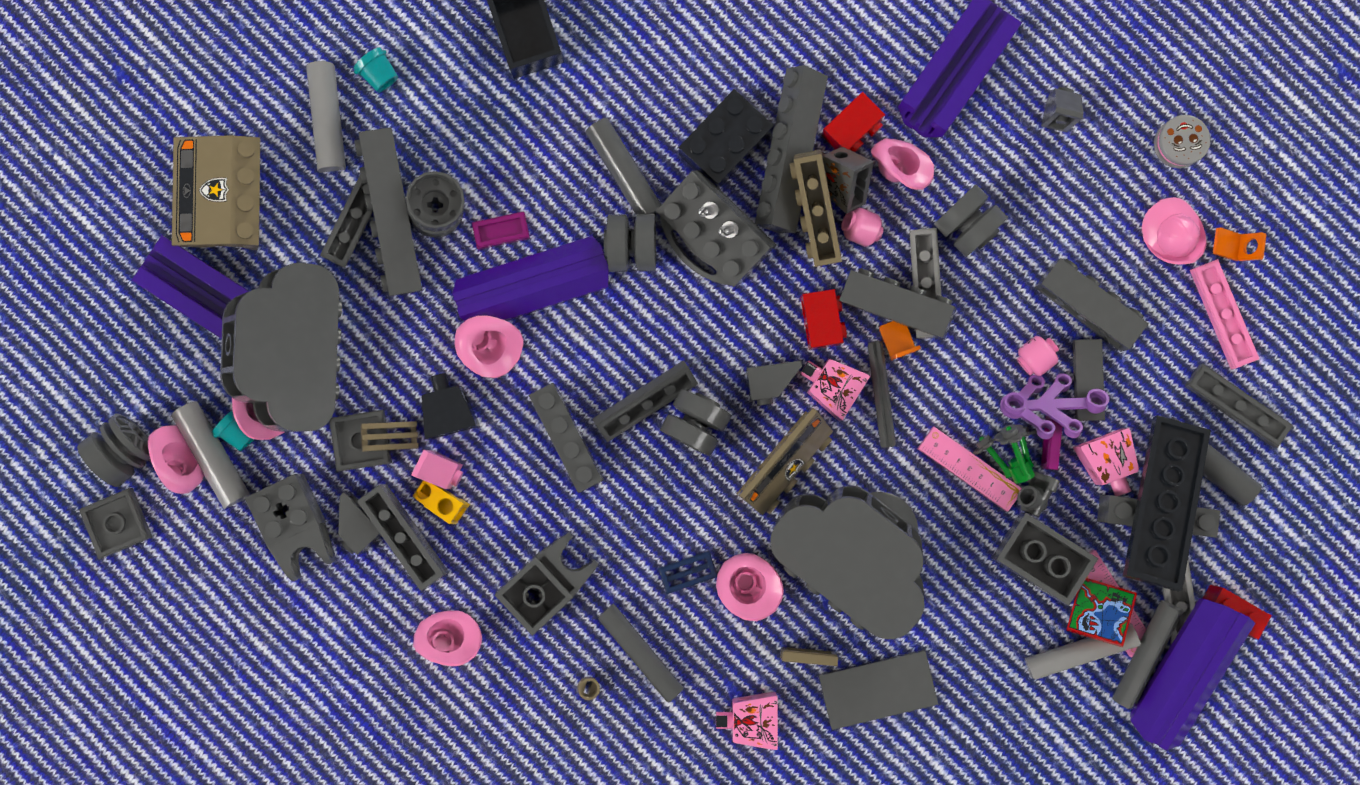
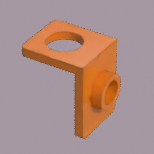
M1221 227L1216 228L1213 254L1234 261L1262 260L1264 258L1267 235L1263 232L1239 234ZM1256 239L1258 243L1256 251L1248 254L1246 251L1247 244L1251 240Z
M892 321L879 327L891 361L921 349L920 345L915 347L907 326Z

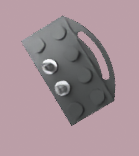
M700 170L691 171L656 211L660 215L665 236L677 256L690 269L702 277L720 284L733 287L741 284L777 246ZM673 230L680 235L685 245L694 255L717 271L715 275L701 268L689 258L679 245Z

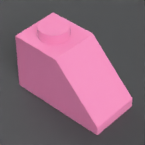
M423 450L411 475L441 488L451 489L453 485L457 486L462 478L463 472L460 470L463 464L434 450Z

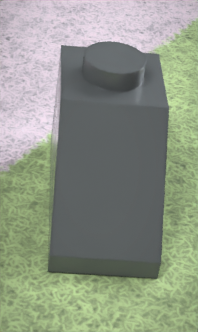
M1067 87L1055 88L1047 97L1041 126L1067 133L1083 118L1082 95L1074 93L1073 89Z
M801 361L747 368L746 375L750 402L756 401L757 406L773 404V399L781 395L802 367Z
M343 492L339 500L338 535L343 539L341 544L351 554L355 552L357 555L363 554L381 537V534L357 502L358 499L351 492Z

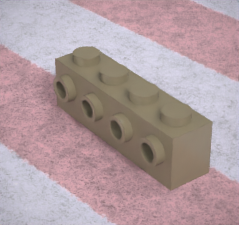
M821 149L794 155V162L789 164L792 179H798L799 189L795 190L797 205H803L805 216H801L800 220L803 233L808 232L810 242L805 243L808 259L813 258L815 267L842 262Z

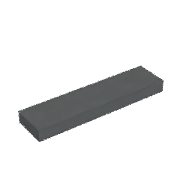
M1204 364L1198 365L1185 384L1186 388L1274 448L1280 446L1293 427L1291 423Z

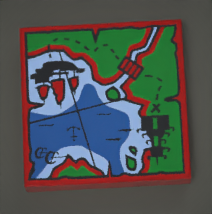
M1086 578L1076 594L1066 630L1123 647L1137 593Z

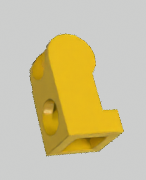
M424 480L413 494V497L422 503L425 508L448 524L456 525L470 505L446 489Z

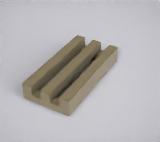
M417 421L361 424L362 452L418 449ZM410 428V432L367 434V430ZM411 438V443L368 445V440Z
M791 647L781 648L780 658L785 662L838 666V656L834 651Z

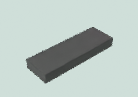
M1102 339L1073 340L1074 398H1085L1092 389L1104 391ZM1075 409V419L1079 421L1105 420V410L1094 414L1087 409Z

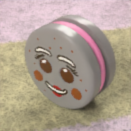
M1179 115L1170 119L1159 128L1154 138V150L1159 160L1165 165L1172 168H1186L1206 155L1210 147V133L1207 126L1200 119L1191 115Z

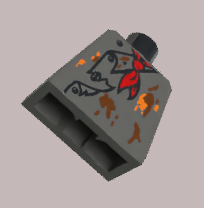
M840 147L827 154L822 152L830 199L846 214L865 205L874 162L844 147Z

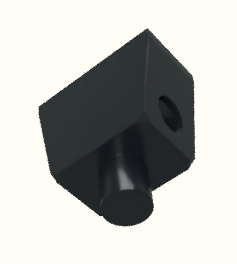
M446 373L431 376L434 392L423 394L421 397L425 439L432 440L480 427L463 387L459 385L450 387Z

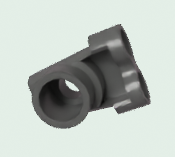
M1034 471L1035 476L1027 481L1029 483L1028 486L1023 487L1019 491L1017 500L1021 505L1020 510L1039 517L1042 511L1047 508L1048 499L1052 492L1056 493L1060 481Z

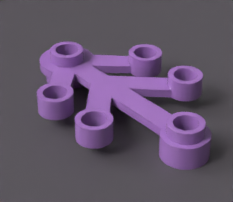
M1061 373L1056 376L1052 386L1038 400H1028L1033 393H1040L1045 384L1042 376L1032 375L1019 393L1012 392L1002 398L1000 410L1008 418H1022L1037 428V435L1040 438L1050 439L1054 434L1055 425L1051 421L1041 419L1032 412L1041 411L1063 426L1064 432L1068 437L1077 438L1082 432V423L1077 419L1070 418L1060 410L1087 409L1094 414L1101 413L1109 403V396L1101 389H1092L1085 398L1055 399L1061 392L1068 391L1072 383L1069 375ZM1059 381H1064L1066 384L1063 385ZM1032 382H1037L1039 386L1033 385ZM1070 427L1077 428V431L1071 430ZM1042 428H1048L1050 432H1045Z

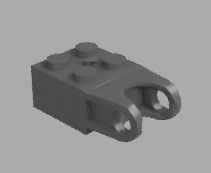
M293 474L245 498L268 549L291 581L301 578L299 554L305 547L313 549L325 564H331L335 561L333 546L325 524L326 520L304 474ZM284 506L289 507V510L286 512V515H284L283 513Z
M567 532L535 554L494 594L532 636L573 598L599 565L593 559L578 569H569L564 566L561 561V554L567 543L573 538L570 532ZM531 588L533 590L539 589L540 599L535 601L533 598L530 601L527 598L529 596L528 590Z

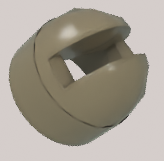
M584 677L578 682L577 691L583 699L593 700L600 692V685L595 678ZM587 681H590L589 688L586 694L584 693V689Z

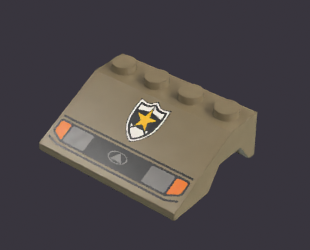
M234 135L174 137L172 246L200 248L227 246L258 250L260 138Z
M811 408L808 412L805 411L736 493L762 516L765 512L768 514L772 513L780 503L777 500L778 496L783 491L788 493L797 483L794 477L800 470L805 473L815 461L812 458L818 449L821 452L824 451L832 441L829 436L833 431L818 411L814 408Z

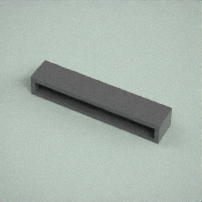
M806 65L786 69L770 152L767 157L765 176L762 182V191L756 210L755 224L776 233H796L801 206L797 205L795 190L799 189L798 179H792L789 163L794 162V155L813 151L828 79L827 75Z
M392 127L358 132L359 140H354L357 157L363 156L365 167H359L362 184L368 183L370 194H365L367 210H373L375 221H371L370 226L372 237H378L380 248H376L375 252L378 265H384L385 275L380 276L383 292L389 291V296L422 291Z

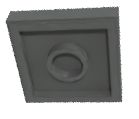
M385 410L330 419L337 472L392 463L390 450L362 452L361 424L386 423ZM387 429L367 430V434L388 433ZM389 439L368 440V445L389 444Z
M128 488L79 509L98 559H104L153 538L133 488Z

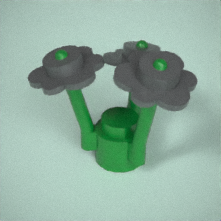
M1020 424L1007 425L998 434L991 437L989 434L980 437L975 443L977 448L972 453L974 455L979 454L986 449L1001 467L1006 478L1012 477L1015 484L1026 482L1032 479L1035 474L1032 469L1033 463L1029 455L1025 436L1036 434L1037 431H1029L1028 426L1023 427ZM995 441L1000 442L1001 445L1011 443L1016 457L1008 461L1010 466H1007L991 445ZM1019 441H1020V445H1021V449H1022L1023 455L1021 454V451H1020L1019 446H1018V443H1017V442H1019Z

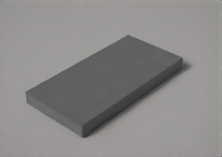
M924 649L818 674L832 730L939 705Z

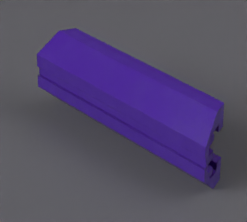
M972 0L899 104L898 109L904 124L917 131L924 138L943 137L1022 22L990 0Z
M161 235L131 280L221 339L222 318L226 305L234 297L249 292V290L184 248L172 246V241L164 235Z
M593 236L456 279L452 295L457 305L459 317L464 322L475 316H492L508 321L606 289L609 281V268L601 244Z
M1198 599L1144 689L1137 705L1130 713V721L1144 740L1157 744L1165 750L1181 745L1256 624L1250 617L1225 605L1206 599Z

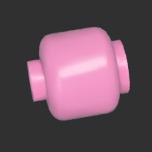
M859 207L847 213L843 218L841 229L844 231L845 238L849 241L868 247L874 242L879 241L882 237V220L878 214Z
M1035 336L1019 348L1017 361L1030 376L1032 374L1042 376L1058 363L1056 352L1059 351V348L1051 338L1044 340L1040 336Z

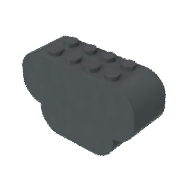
M289 264L268 273L262 279L257 289L234 297L224 309L220 367L222 386L233 399L244 403H253L257 419L270 430L279 432L315 431L325 426L333 416L335 400L338 399L340 391L339 384L336 383V372L340 370V357L337 356V345L341 342L338 318L342 314V302L339 301L338 283L330 271L316 264Z
M858 486L840 487L833 491L826 500L818 495L802 494L793 498L781 511L773 528L770 543L774 556L784 565V570L790 576L801 578L807 583L806 587L815 595L821 594L828 599V604L839 613L843 611L850 616V621L861 630L865 628L879 638H900L916 625L924 612L925 605L923 581L920 576L923 567V550L921 537L911 524L868 491Z

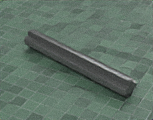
M874 341L868 343V353L880 446L888 448L894 447L896 440L882 341Z

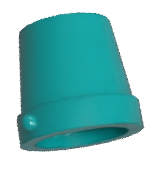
M381 47L371 50L354 65V73L362 76L378 93L389 88L398 79L397 73L386 58V50H382Z
M233 410L212 431L214 433L213 437L222 438L240 452L254 440L241 431L234 418Z

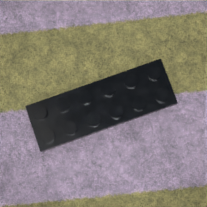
M1159 415L1153 417L1123 577L1177 592L1183 590L1211 433L1210 429Z

